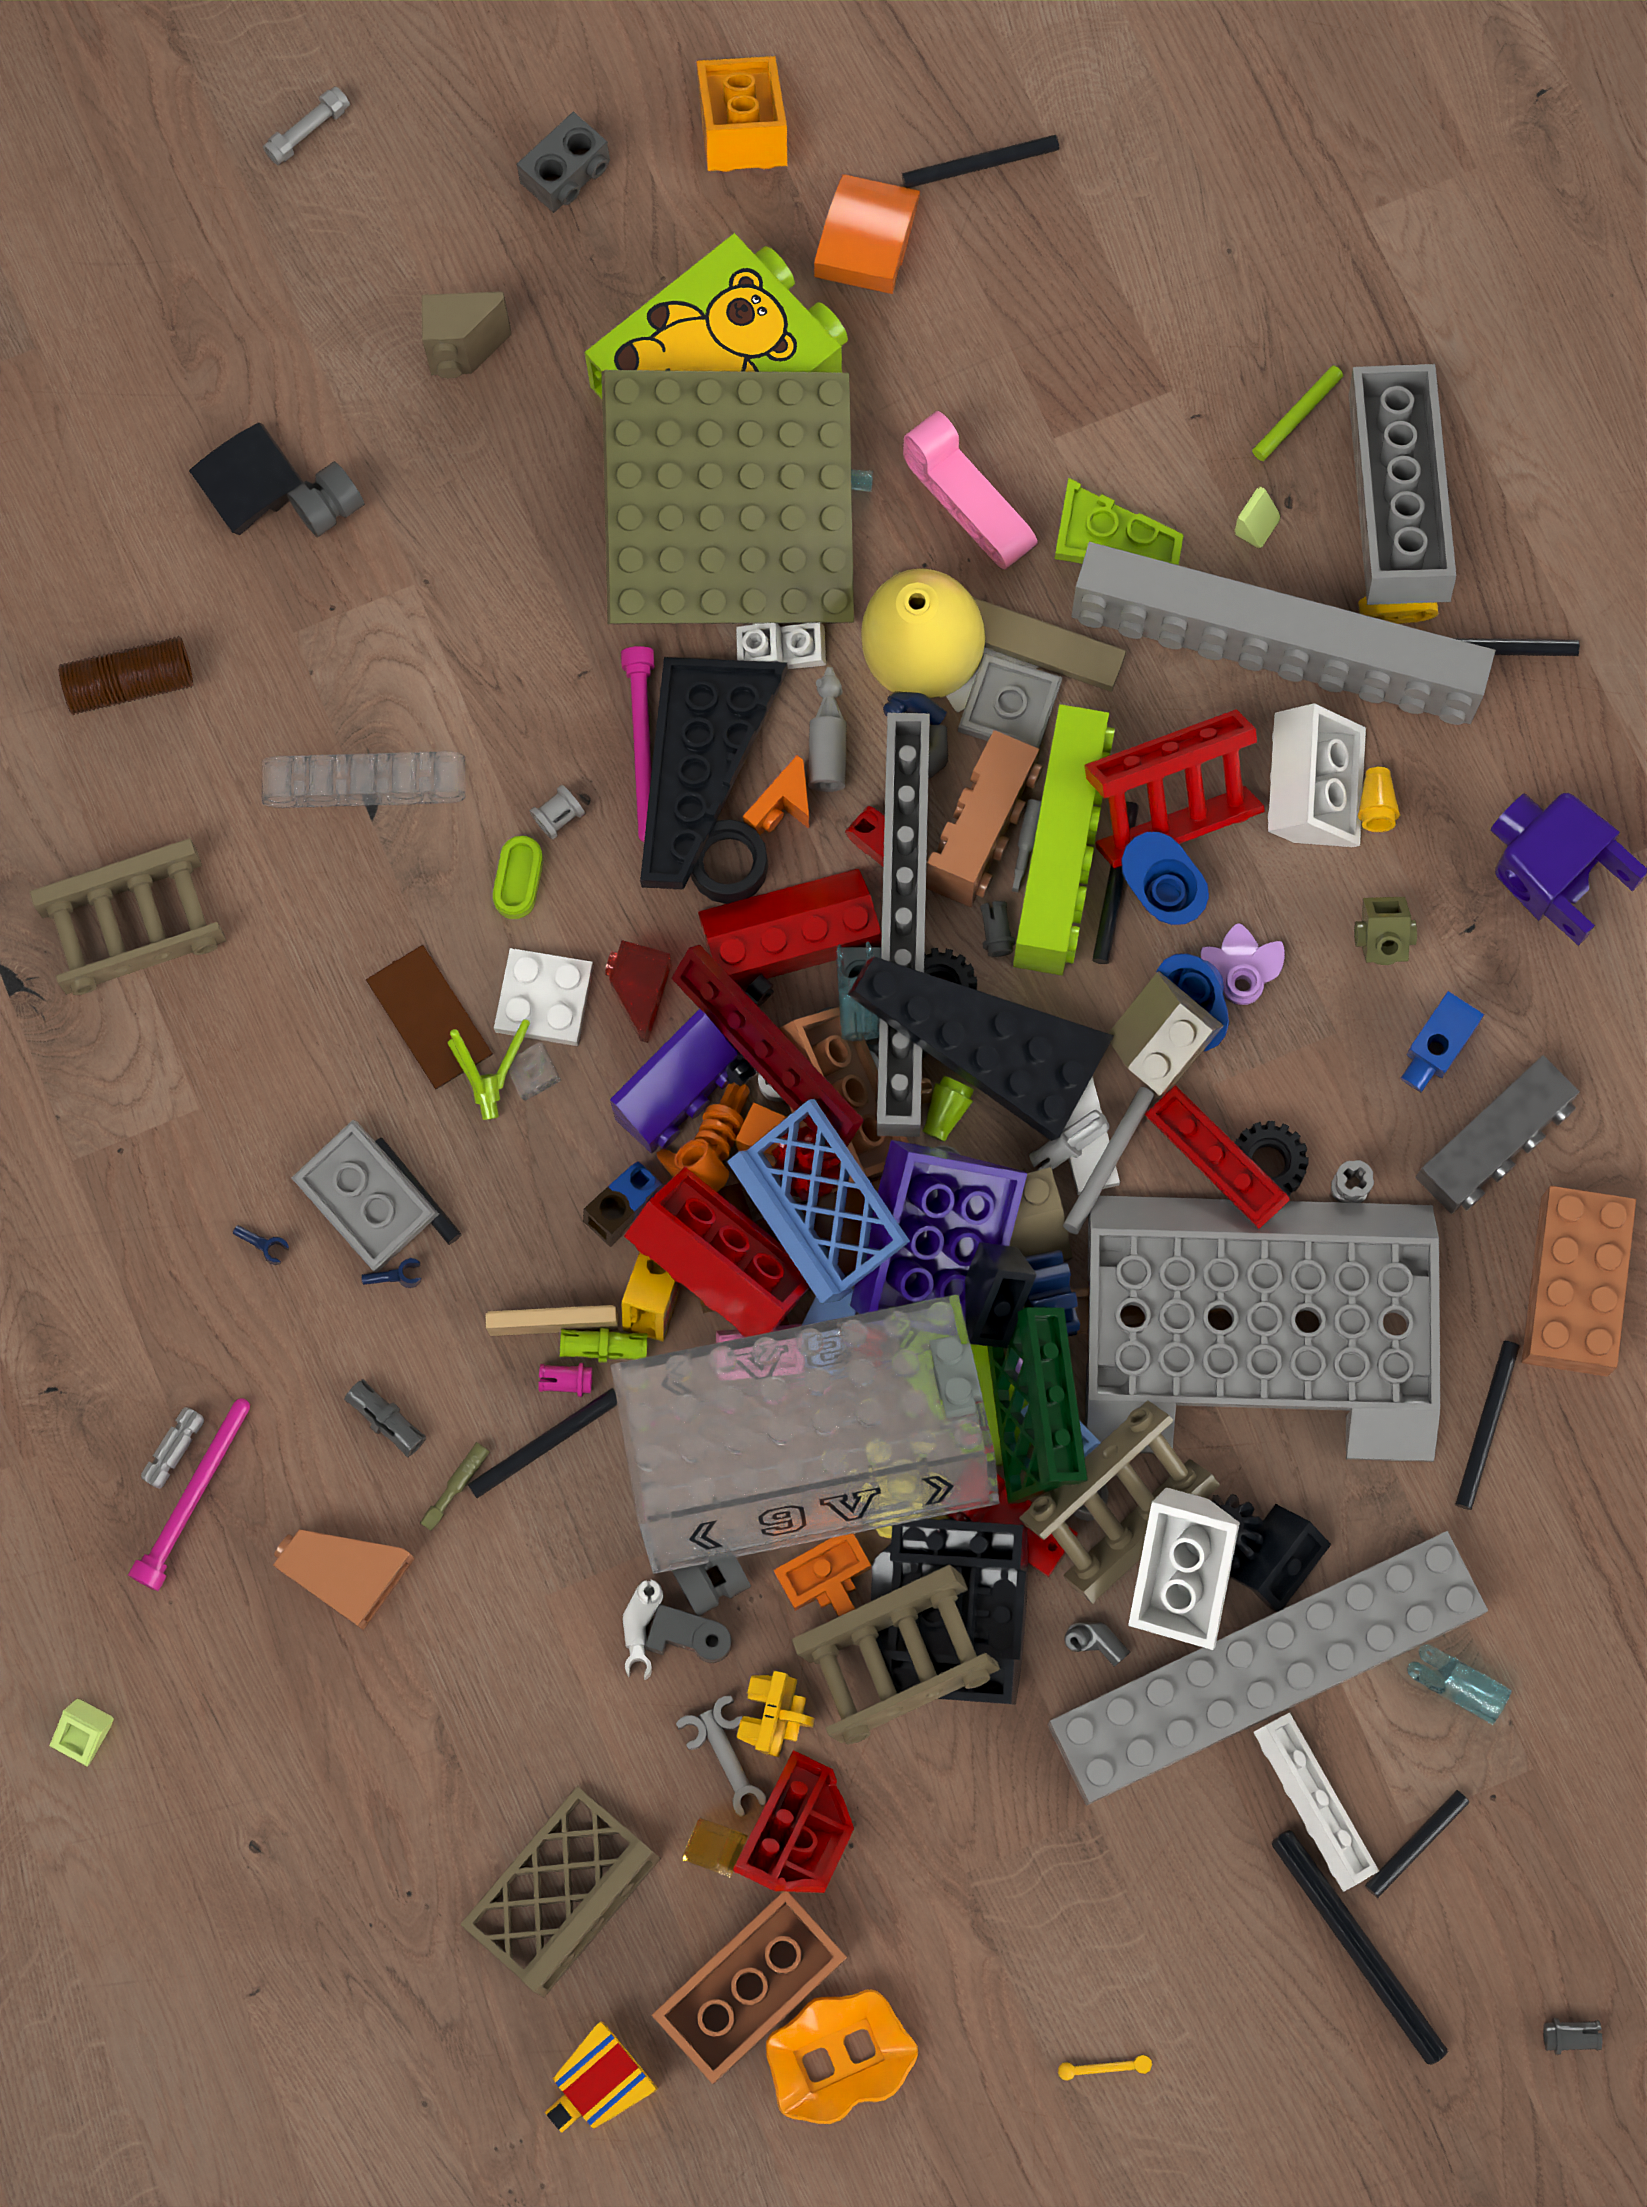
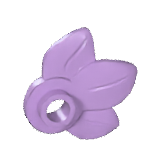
M1237 923L1226 934L1221 949L1217 947H1203L1201 949V959L1213 964L1220 972L1224 983V995L1228 1000L1238 1005H1248L1255 1002L1261 996L1264 984L1279 976L1285 958V950L1281 941L1270 942L1258 947V943L1252 934L1241 923ZM1239 979H1244L1249 983L1250 988L1247 991H1240L1236 988L1235 982Z

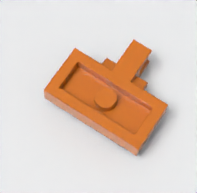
M848 1528L773 1571L795 1611L817 1599L821 1608L831 1604L839 1617L855 1609L847 1595L856 1589L852 1579L870 1570L872 1566L851 1528Z

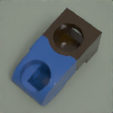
M636 1162L583 1209V1222L611 1247L622 1236L623 1231L637 1218L647 1202L665 1185L643 1164Z

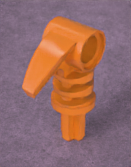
M735 1082L733 1084L729 1083L720 1103L709 1105L703 1114V1122L694 1140L684 1144L677 1153L666 1149L656 1152L657 1158L672 1177L686 1167L716 1192L726 1184L729 1178V1170L722 1161L728 1158L731 1147H733L744 1123L740 1113L750 1093V1088L746 1084L739 1086Z

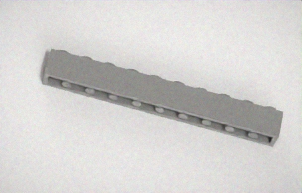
M887 713L881 959L924 973L930 714ZM880 1019L877 1136L920 1137L922 1048L882 1019Z

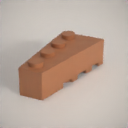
M993 730L972 772L970 779L973 782L972 787H966L957 802L953 816L956 821L954 824L947 822L940 837L941 841L937 853L933 851L927 862L926 889L971 908L977 896L985 897L993 875L988 873L994 859L1002 860L1010 838L1006 837L1005 833L1010 823L1015 825L1019 823L1027 803L1021 800L1027 786L1034 789L1041 775L1043 765L1038 764L1039 748Z

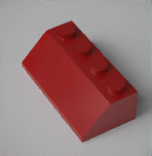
M859 868L698 911L710 956L738 986L752 983L760 974L769 979L839 960L840 947H881L882 933L874 905Z
M686 1167L678 1172L647 1202L624 1235L628 1241L635 1245L640 1253L651 1258L666 1270L673 1280L687 1287L709 1309L719 1313L735 1326L741 1335L751 1339L759 1347L774 1332L810 1288L784 1247Z

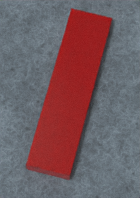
M1176 1085L1145 1113V1116L1258 1229L1290 1201L1288 1195Z

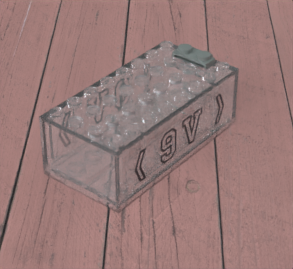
M958 1294L610 1364L638 1524L653 1574L710 1563L711 1561L723 1558L740 1557L999 1504L995 1451Z

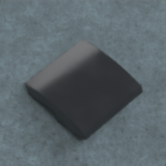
M259 422L224 442L189 470L232 533L238 535L247 530L269 509L276 512L289 502L287 494L303 483V480L264 425Z

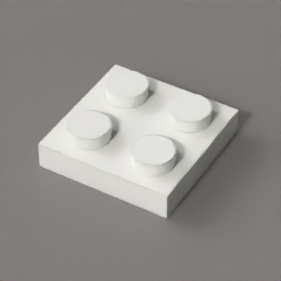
M510 948L494 1024L495 1033L515 1036L522 1020L527 1019L530 1021V1025L526 1031L525 1038L578 1046L593 973V962Z

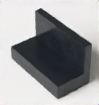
M1275 1504L1263 1520V1526L1255 1531L1261 1534L1263 1543L1249 1545L1255 1553L1254 1559L1250 1560L1244 1553L1239 1556L1240 1567L1235 1569L1231 1565L1229 1578L1251 1589L1268 1608L1278 1612L1286 1606L1331 1546V1543L1310 1521Z

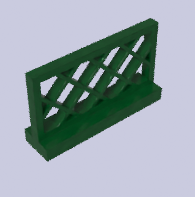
M1026 1307L1018 1311L1019 1320L1009 1342L1005 1358L1003 1348L987 1346L1008 1504L1022 1503L1063 1485H1078L1088 1481L1064 1308ZM1020 1357L1023 1363L1018 1374L1015 1369ZM1010 1384H1012L1015 1387L1011 1397V1401L1009 1396ZM1026 1400L1029 1405L1024 1417L1021 1410ZM1016 1426L1020 1429L1017 1442L1015 1441L1014 1433ZM1030 1443L1035 1447L1031 1460L1027 1456ZM1023 1469L1026 1475L1021 1486L1020 1474Z

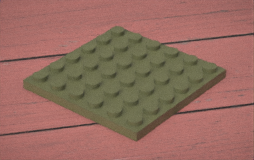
M604 370L602 372L607 624L853 623L849 373Z

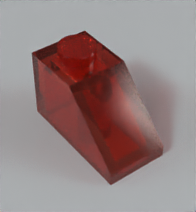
M621 940L618 952L611 951L605 975L610 976L612 992L640 1041L648 1043L672 968L671 955L667 952Z

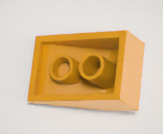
M766 56L697 61L702 128L708 171L719 170L729 172L735 169H771L777 166H787V123L776 57Z

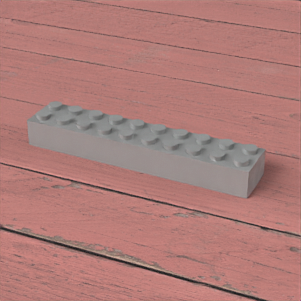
M1093 542L1088 543L1075 588L1071 616L1087 627L1100 628L1105 626L1117 629L1121 635L1128 638L1139 639L1143 636L1158 640L1160 645L1169 649H1181L1184 647L1198 651L1199 655L1210 660L1225 658L1238 662L1241 667L1248 670H1270L1277 672L1285 680L1299 682L1303 679L1318 683L1319 687L1326 691L1341 692L1344 690L1359 694V697L1367 702L1381 703L1385 701L1399 705V708L1405 712L1412 714H1421L1423 712L1439 716L1442 721L1453 725L1471 724L1484 696L1496 651L1487 647Z
M1448 1531L1216 1641V1646L1213 1650L1203 1647L1049 1721L1048 1728L1087 1806L1482 1616L1488 1612V1609Z

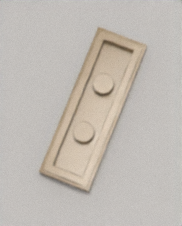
M614 1305L488 1311L486 1313V1329L490 1336L559 1333L561 1329L576 1331H597L600 1328H609V1330L619 1329L618 1312Z

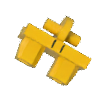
M774 1671L773 1676L752 1675L747 1691L748 1699L766 1703L763 1718L761 1720L743 1716L740 1720L737 1738L755 1746V1750L779 1758L783 1739L796 1742L800 1726L813 1727L815 1718L803 1714L807 1698L794 1695L797 1679L789 1677L787 1673Z

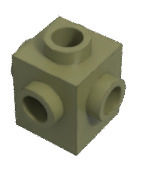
M1405 897L1363 898L1362 921H1355L1354 940L1356 947H1362L1366 963L1374 962L1378 965H1391L1395 962L1409 961V945H1416L1417 925L1415 920H1411V914Z

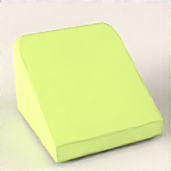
M1262 487L1256 489L1238 516L1235 527L1236 536L1257 548L1263 547L1280 521L1279 511L1266 489Z
M76 1699L64 1709L49 1746L88 1766L111 1728L114 1718L83 1700Z

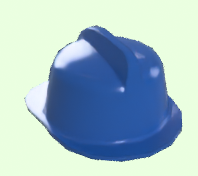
M1145 832L1131 840L1125 847L1121 859L1122 873L1127 884L1145 909L1157 920L1170 925L1187 924L1197 919L1205 910L1209 899L1208 884L1183 848L1172 837L1160 832Z
M1188 953L1174 954L1166 958L1158 967L1157 972L1160 971L1224 1025L1204 1051L1218 1046L1225 1038L1229 1026L1228 1009L1223 995L1224 983L1220 972L1210 962Z

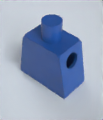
M1448 991L1410 1046L1407 1056L1412 1059V1062L1401 1076V1080L1415 1090L1422 1092L1434 1074L1443 1078L1479 1026L1484 1014ZM1431 1042H1437L1444 1047L1441 1055H1434L1429 1051L1428 1047Z

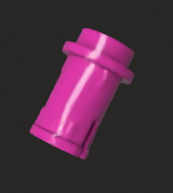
M579 1363V1366L540 1364L539 1392H577V1396L582 1397L583 1393H591L593 1369L592 1367H584V1363Z

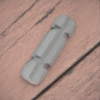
M185 1407L181 1410L175 1420L178 1424L175 1428L171 1426L153 1454L155 1460L153 1463L148 1462L141 1473V1478L155 1488L160 1489L164 1486L170 1476L168 1474L169 1469L176 1467L192 1442L190 1436L192 1433L197 1434L204 1423L203 1416L191 1408Z

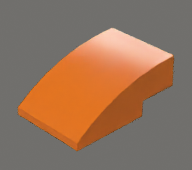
M843 174L833 197L814 261V277L893 294L900 265L902 266L920 198V191Z

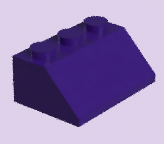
M699 1009L610 1099L615 1120L651 1154L659 1146L662 1149L667 1148L679 1135L680 1130L678 1127L689 1116L695 1119L708 1106L710 1100L707 1097L718 1086L721 1089L728 1086L729 1082L726 1080L728 1075L725 1068L739 1056L738 1052L710 1018Z

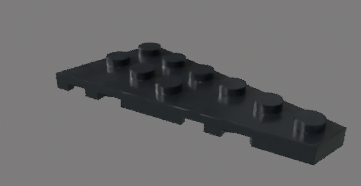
M664 657L640 877L642 888L684 890L788 672L787 662Z
M872 957L866 961L848 993V996L1050 1141L1058 1139L1062 1134L1114 1036L877 957Z

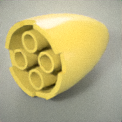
M911 569L900 572L888 579L871 597L862 621V649L871 673L886 689L893 693L896 691L924 694L929 698L938 696L941 698L960 689L978 669L985 646V628L975 600L957 580L947 574L931 569Z

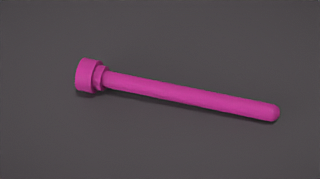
M635 646L621 651L622 670L626 671V677L630 678L638 837L644 842L652 773L647 678L651 676V670L654 669L655 665L654 650L652 648Z
M240 1398L233 1403L149 1555L144 1554L141 1561L136 1560L128 1573L130 1578L157 1592L160 1590L167 1577L164 1574L167 1565L164 1563L250 1410V1404L246 1399Z

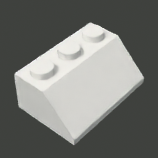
M1315 703L1275 713L1272 735L1273 750L1270 773L1268 832L1294 843L1343 847L1360 846L1361 820L1358 818V811L1363 791L1366 727Z
M1166 1487L1151 1504L1128 1626L1213 1650L1216 1646L1240 1523L1207 1498Z

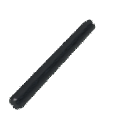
M1290 1830L1280 1834L1272 1841L1274 1850L1424 2061L1429 2065L1440 2061L1448 2053L1444 2043L1295 1834Z

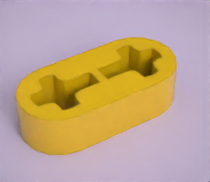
M1366 597L1358 601L1360 614L1397 624L1426 621L1439 614L1437 602L1367 605Z

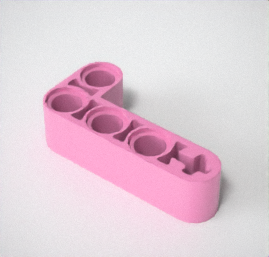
M935 411L904 436L903 455L909 468L1000 568L1006 570L1038 544L1037 538L1029 525L959 449L958 433L943 413Z

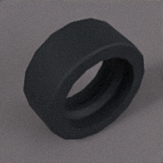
M731 819L716 821L691 873V879L699 892L712 901L725 904L747 899L756 894L765 882L768 870V858L764 841L759 833L745 822ZM733 839L742 842L748 847L752 853L753 864L750 873L745 879L738 883L722 884L717 883L708 876L703 863L705 852L717 841Z

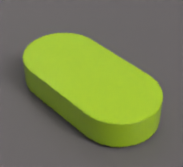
M513 837L504 844L501 850L493 888V902L497 911L508 919H520L527 916L535 905L543 866V854L540 845L531 837Z

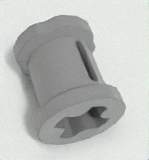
M560 785L557 788V794L540 808L533 807L529 810L539 827L552 840L558 836L557 831L575 816L581 818L585 814L579 802L564 785Z
M1361 1160L1343 1163L1331 1182V1192L1336 1201L1339 1203H1362L1374 1185L1373 1170ZM1353 1177L1360 1180L1358 1186L1353 1187L1351 1190L1345 1186L1347 1180H1351Z

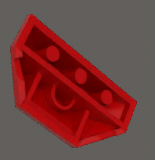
M794 1750L792 1751L735 1864L734 1872L773 1891L825 1892L854 1831L844 1798L836 1786L837 1779L832 1768Z

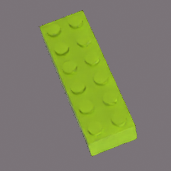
M1059 704L1013 963L1015 968L1063 976L1065 963H1074L1080 927L1072 926V923H1081L1087 887L1080 886L1079 883H1088L1094 847L1086 846V844H1095L1101 807L1098 806H1101L1103 798L1086 779L1084 765L1110 756L1115 728L1107 727L1109 712Z

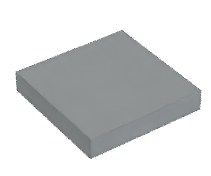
M983 653L958 726V732L988 741L993 730H996L1031 746L1040 748L1062 683V677Z

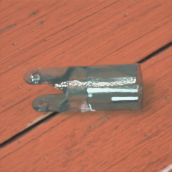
M869 941L866 942L867 960L874 957L873 948ZM838 945L836 962L841 1039L863 1041V1035L864 1040L879 1037L878 1016L848 996L857 977H846L843 949L841 945Z
M1422 1645L1418 1651L1419 1656L1423 1661L1437 1668L1438 1671L1432 1670L1421 1663L1412 1662L1407 1667L1409 1676L1435 1693L1493 1725L1504 1709L1512 1690L1453 1656L1431 1645ZM1426 1651L1431 1652L1433 1655H1428ZM1414 1670L1419 1671L1420 1675L1416 1674Z

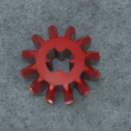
M807 1126L800 1127L797 1141L815 1144L816 1134ZM788 1133L783 1135V1137L781 1138L788 1139ZM778 1143L779 1145L771 1151L777 1160L776 1164L772 1167L784 1169L787 1145ZM796 1146L793 1171L811 1174L814 1149ZM824 1151L821 1176L839 1179L840 1168L838 1164L841 1161L836 1154ZM792 1177L791 1196L800 1197L802 1201L808 1200L810 1180ZM820 1182L818 1198L832 1192L833 1189L837 1188L836 1185Z

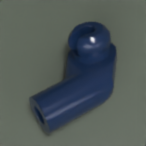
M896 691L888 696V702L883 707V712L886 716L887 713L930 714V725H939L947 715V711L929 697L915 692Z

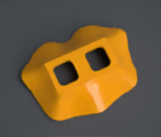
M867 1989L848 1996L814 1998L793 2020L769 2035L766 2041V2055L776 2089L779 2110L785 2116L795 2120H804L817 2124H831L847 2116L850 2110L860 2102L883 2101L898 2091L917 2060L918 2047L912 2037L905 2031L889 2002L881 1993L876 1990ZM860 2029H865L871 2037L876 2053L872 2058L855 2064L851 2061L843 2041L845 2036ZM825 2048L833 2063L834 2074L819 2082H812L804 2067L802 2058L811 2051Z

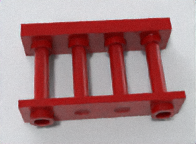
M1235 709L1085 764L1086 779L1104 799L1108 798L1113 835L1095 841L1096 849L1113 868L1122 866L1121 859L1125 847L1134 837L1145 832H1160L1172 837L1178 844L1264 813V805L1246 786H1242L1239 750L1241 748L1257 743L1256 728ZM1222 756L1226 793L1205 800L1201 764ZM1184 770L1189 807L1167 814L1163 778ZM1146 784L1151 821L1129 829L1125 792Z

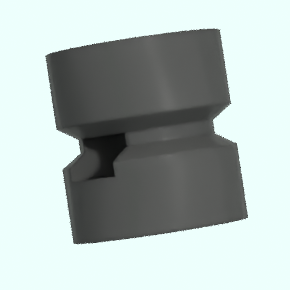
M335 461L315 474L314 483L305 481L287 494L299 517L317 538L337 524V516L347 518L365 505L361 494L352 480Z
M724 1537L715 1541L723 1547L708 1550L703 1548L701 1558L697 1559L691 1555L670 1567L697 1616H701L719 1605V1597L724 1595L731 1599L751 1587L741 1565ZM717 1566L723 1579L713 1585L706 1570Z

